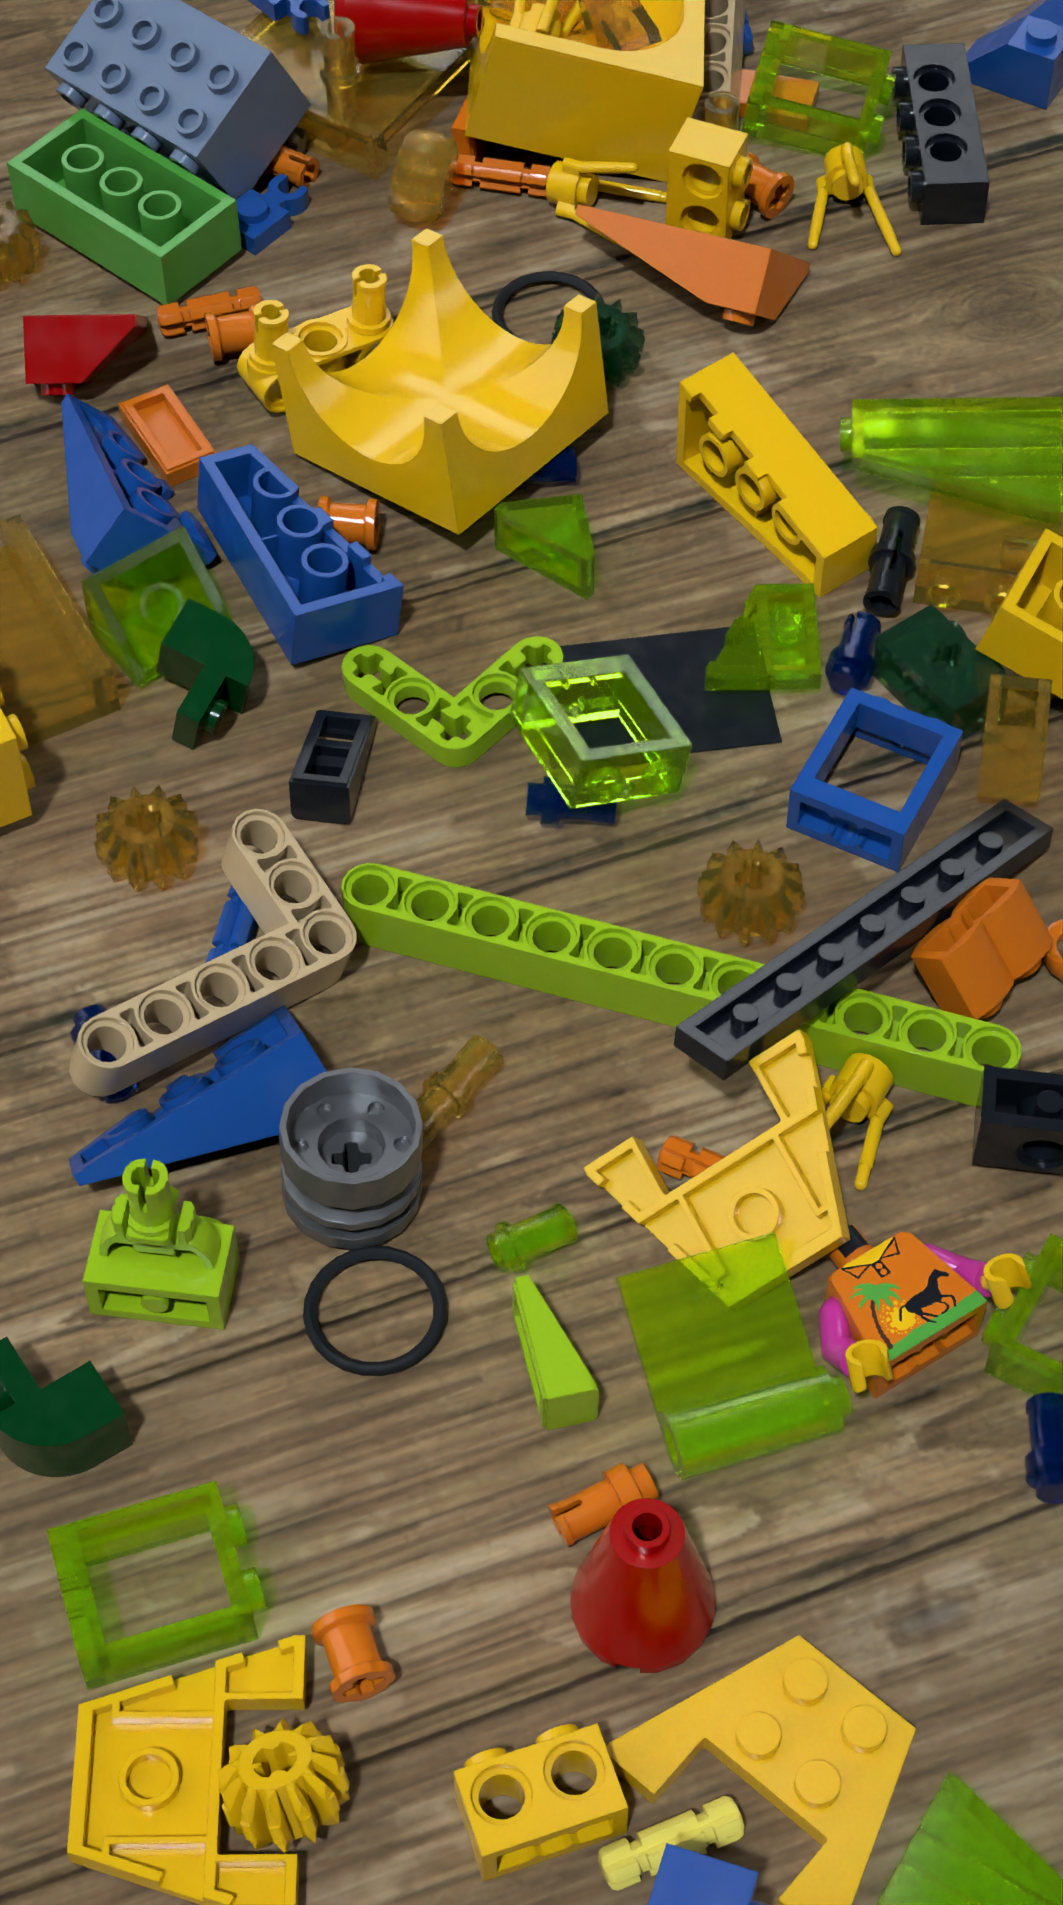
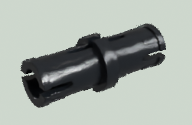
M894 506L886 511L879 543L875 544L870 551L868 565L871 575L863 598V605L870 613L878 616H891L898 612L905 579L914 570L916 557L912 549L921 519L914 510L908 507ZM893 553H894V558H893L892 566H891V569H890L889 567H890L892 555H893Z

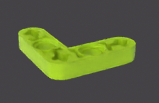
M533 636L524 638L455 697L380 646L364 645L356 647L343 658L341 668L345 693L352 701L373 716H376L377 719L437 762L447 767L459 768L468 766L478 760L558 689L563 682L564 657L561 647L547 637ZM543 663L547 664L546 669L541 666ZM527 664L534 666L527 672ZM363 672L364 674H366L362 678H359L360 673ZM379 672L380 680L373 676V674ZM493 693H503L513 700L509 706L499 710L489 709L481 703L484 697ZM411 697L423 699L429 704L425 710L416 714H405L396 708L399 702ZM445 732L453 736V738L447 741L445 738ZM463 733L467 734V739L465 740L459 737Z

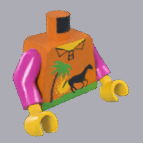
M848 1225L851 1240L827 1254L838 1270L834 1271L827 1279L824 1303L818 1311L821 1354L826 1362L850 1378L851 1387L854 1392L859 1393L867 1388L876 1399L979 1335L987 1305V1300L984 1297H992L998 1308L1006 1309L1014 1303L1010 1288L1023 1287L1026 1290L1030 1289L1032 1283L1024 1261L1019 1255L1012 1253L1001 1254L988 1262L970 1259L930 1243L923 1244L909 1232H899L873 1247L855 1225Z

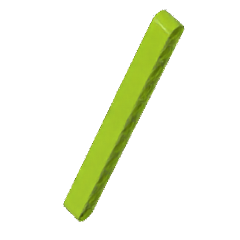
M365 863L355 866L344 876L341 885L343 910L354 925L356 941L363 945L676 1027L765 965L382 864ZM610 966H611V967H618V968H617V969H610V968H606V967H610ZM667 983H679L680 985H669ZM855 987L793 1031L795 1032L800 1029L808 1034L813 1044L816 1065L840 1071L850 1055L854 1053L868 1054L881 1060L889 1068L894 1079L892 1085L976 1107L984 1066L980 1064L1018 1069L1021 1059L1022 1046L1018 1037L1003 1026ZM854 1031L865 1032V1033H868V1035L857 1034V1033H854ZM917 1048H927V1049L932 1050V1051H931V1052L921 1051V1050H919V1049H917Z

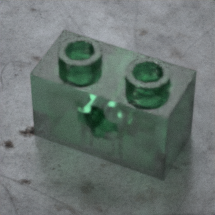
M933 604L876 636L871 675L906 709L927 717L940 719L950 726L963 730L962 741L1003 717L1010 677L1006 675L1002 665L975 649L977 646L967 637L963 628L957 622L946 618Z

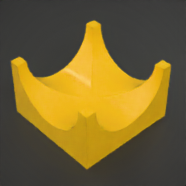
M426 228L411 239L412 270L408 290L399 314L383 340L364 359L341 371L324 372L311 358L306 349L304 339L286 332L271 343L294 453L460 535L609 412L596 301L578 294L564 305L562 326L553 344H535L522 340L498 326L477 306L461 284L452 267L443 235Z

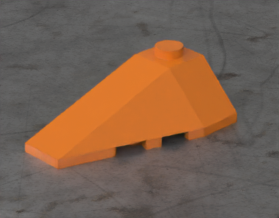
M578 204L575 213L576 216L705 303L724 308L722 319L748 326H754L756 316L775 321L808 274L810 266L809 262L771 248Z

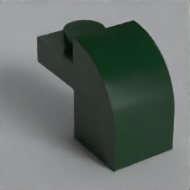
M190 598L187 599L161 643L156 672L190 689L177 711L172 740L194 750L204 731L212 735L216 732L227 708L242 714L252 680L254 657L247 637L232 620Z
M8 1337L0 1340V1449L11 1462L23 1470L36 1475L66 1477L88 1471L133 1445L125 1413L91 1361L40 1389Z

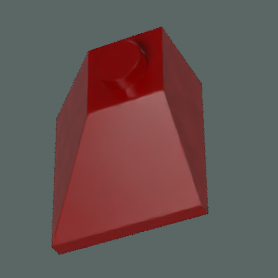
M137 314L23 316L26 384H41V395H75L74 384L90 383L148 329V317Z

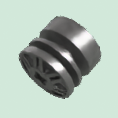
M352 1067L322 1072L299 1085L284 1104L279 1124L280 1154L282 1158V1196L289 1218L303 1234L321 1244L351 1250L380 1245L401 1233L417 1213L422 1191L421 1155L423 1150V1121L417 1101L400 1082L378 1071Z

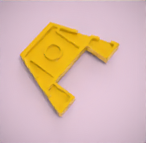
M800 1029L748 1061L781 1119L772 1128L671 1192L668 1190L643 1141L633 1136L584 1167L587 1176L595 1184L604 1188L622 1205V1209L638 1224L645 1226L668 1248L667 1251L728 1308L735 1310L740 1309L851 1240L813 1044L808 1034Z
M293 1635L278 1640V1647L247 1657H243L242 1652L218 1659L215 1661V1667L173 1680L172 1675L79 1704L67 1854L70 1862L199 1905H298L299 1860L297 1854L220 1855L223 1799L218 1788L219 1777L217 1771L223 1768L225 1763L228 1711L305 1710L306 1635Z
M798 1635L611 1741L606 1748L616 1774L652 1804L659 1799L702 1749H706L822 1845L821 1849L779 1897L777 1905H852L910 1750L916 1728Z

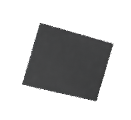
M753 624L560 646L564 657L563 682L555 692L544 700L556 769L782 742ZM543 663L541 665L543 668H547L546 663Z

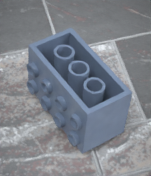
M92 0L45 67L60 84L56 89L57 94L78 110L82 108L235 200L254 187L311 106L309 100L270 50L181 0Z

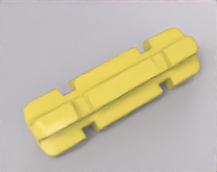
M722 1796L703 1804V1811L700 1814L695 1815L692 1810H689L636 1832L637 1839L631 1843L624 1837L603 1846L598 1851V1862L609 1887L612 1890L619 1891L641 1881V1873L648 1871L650 1876L657 1875L666 1843L704 1855L707 1853L706 1847L712 1843L718 1849L740 1840L744 1835L745 1827L742 1815L730 1796Z

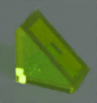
M582 494L501 502L494 509L496 550L586 600L594 594L595 553Z

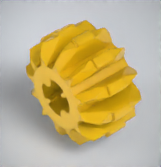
M282 1718L274 1731L265 1734L253 1728L252 1741L248 1745L229 1746V1764L217 1771L219 1777L218 1788L224 1802L222 1809L230 1827H234L237 1835H244L246 1840L251 1842L255 1850L274 1842L285 1854L292 1842L301 1837H305L316 1844L317 1828L319 1826L339 1824L340 1805L350 1799L348 1792L349 1780L344 1769L345 1763L340 1748L337 1744H334L331 1735L322 1736L312 1721L303 1723L296 1729H293Z

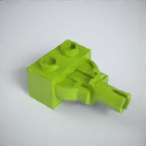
M146 1159L132 1161L126 1166L122 1174V1183L127 1194L121 1193L115 1198L112 1211L100 1210L82 1280L90 1313L225 1330L240 1261L235 1226L223 1224L211 1217L196 1215L195 1207L191 1201L183 1202L180 1214L178 1208L180 1193L179 1190L169 1185V1174L165 1164L153 1160L151 1165L152 1176H150Z

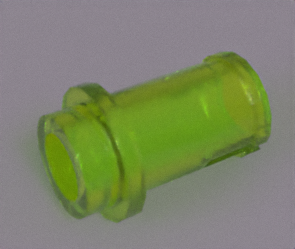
M560 1202L511 1225L503 1220L495 1225L494 1232L486 1236L488 1252L498 1270L505 1272L511 1269L515 1273L524 1271L526 1269V1262L577 1241L574 1221L564 1205L561 1206Z

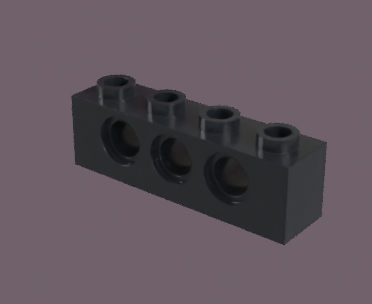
M965 44L903 45L901 65L892 67L891 95L893 99L900 98V101L897 102L896 110L898 133H906L902 140V164L904 168L912 169L908 173L909 203H917L920 225L984 223L990 181Z
M984 1066L975 1107L972 1164L1063 1175V1074Z

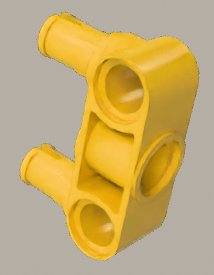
M365 264L353 270V298L350 307L320 318L306 320L296 327L288 329L289 311L284 309V304L277 300L261 301L253 308L254 342L240 355L237 370L238 374L270 412H285L271 343L286 332L304 339L306 349L311 358L324 372L341 371L355 365L370 354L386 336L393 325V318L385 304L387 275L382 273V269L379 266Z

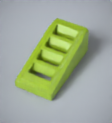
M530 1276L515 1277V1282L512 1283V1314L542 1427L549 1431L594 1421L598 1418L599 1406L597 1383Z

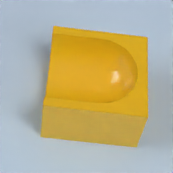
M475 0V4H481L483 7V27L480 37H473L464 136L563 159L568 157L580 161L634 162L638 165L637 172L627 174L667 183L668 150L687 117L692 118L704 87L705 0H590L567 39L509 26L513 15L514 0ZM526 0L525 11H530L533 3L545 5L547 0ZM576 0L559 1L556 10L562 14L561 24Z

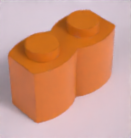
M990 877L973 888L957 904L950 918L941 922L923 937L913 950L911 958L941 1010L982 1020L1000 1009L1003 1004V998L1008 994L1015 980L1023 979L1033 974L1040 967L1042 958L1049 951L1053 943V938L1021 879Z

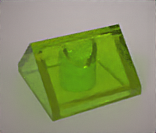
M184 526L176 528L81 581L91 637L137 687L161 675L156 672L161 643L188 598L233 621Z

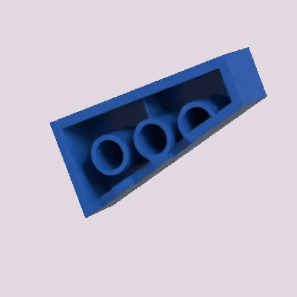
M250 444L199 458L197 508L291 665L398 635L404 585L391 573L383 576L371 564L372 555L357 541L349 544L333 529L334 520L320 506L313 508L299 497V487L258 448Z

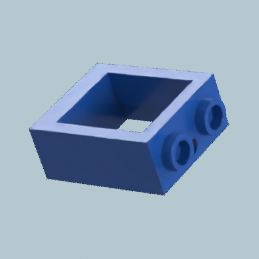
M851 687L790 789L786 827L899 872L957 770L964 731L950 726L940 719L924 716L893 704L883 697L873 696ZM851 735L927 765L900 812L824 782Z

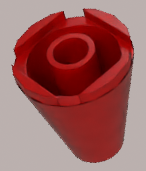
M335 0L334 6L335 38H345L347 52L337 51L338 57L344 65H361L466 48L470 46L473 37H480L483 27V7L481 4H475V0Z
M642 1498L626 1503L615 1513L575 1574L571 1588V1617L582 1643L601 1662L613 1667H617V1664L638 1668L640 1673H659L683 1664L704 1644L715 1613V1590L709 1572L681 1517L670 1505L660 1500Z

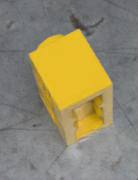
M687 117L668 150L665 224L731 239L735 230L742 231L744 229L750 212V200L744 198V191L750 181L753 170V158L747 157L748 133Z
M598 1723L578 1729L575 1724L560 1725L538 1736L535 1741L536 1744L509 1753L504 1748L488 1749L470 1757L464 1763V1768L453 1771L455 1799L483 1882L627 1833L628 1805ZM579 1772L589 1777L594 1785L583 1794L569 1795L560 1791L554 1782L565 1773ZM496 1796L512 1797L522 1806L515 1816L508 1819L492 1818L482 1810V1807L488 1800Z

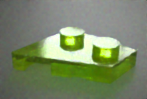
M814 583L755 584L744 603L743 614L733 621L727 631L725 645L715 662L710 661L706 667L705 690L820 689L822 673Z

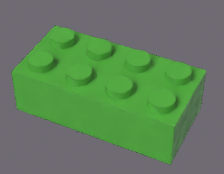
M83 108L7 162L15 210L18 214L162 304L175 302L242 250L237 201Z

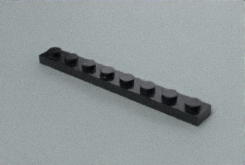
M1004 798L677 1025L674 1046L723 1081L747 1065L748 1061L775 1045L917 943L941 922L950 918L957 904L981 882L990 877L1007 878L1049 848L1054 828Z

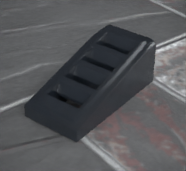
M326 710L316 711L289 780L291 814L294 818L336 824H348L357 803L376 728V716ZM328 737L353 740V742L327 740L325 738Z

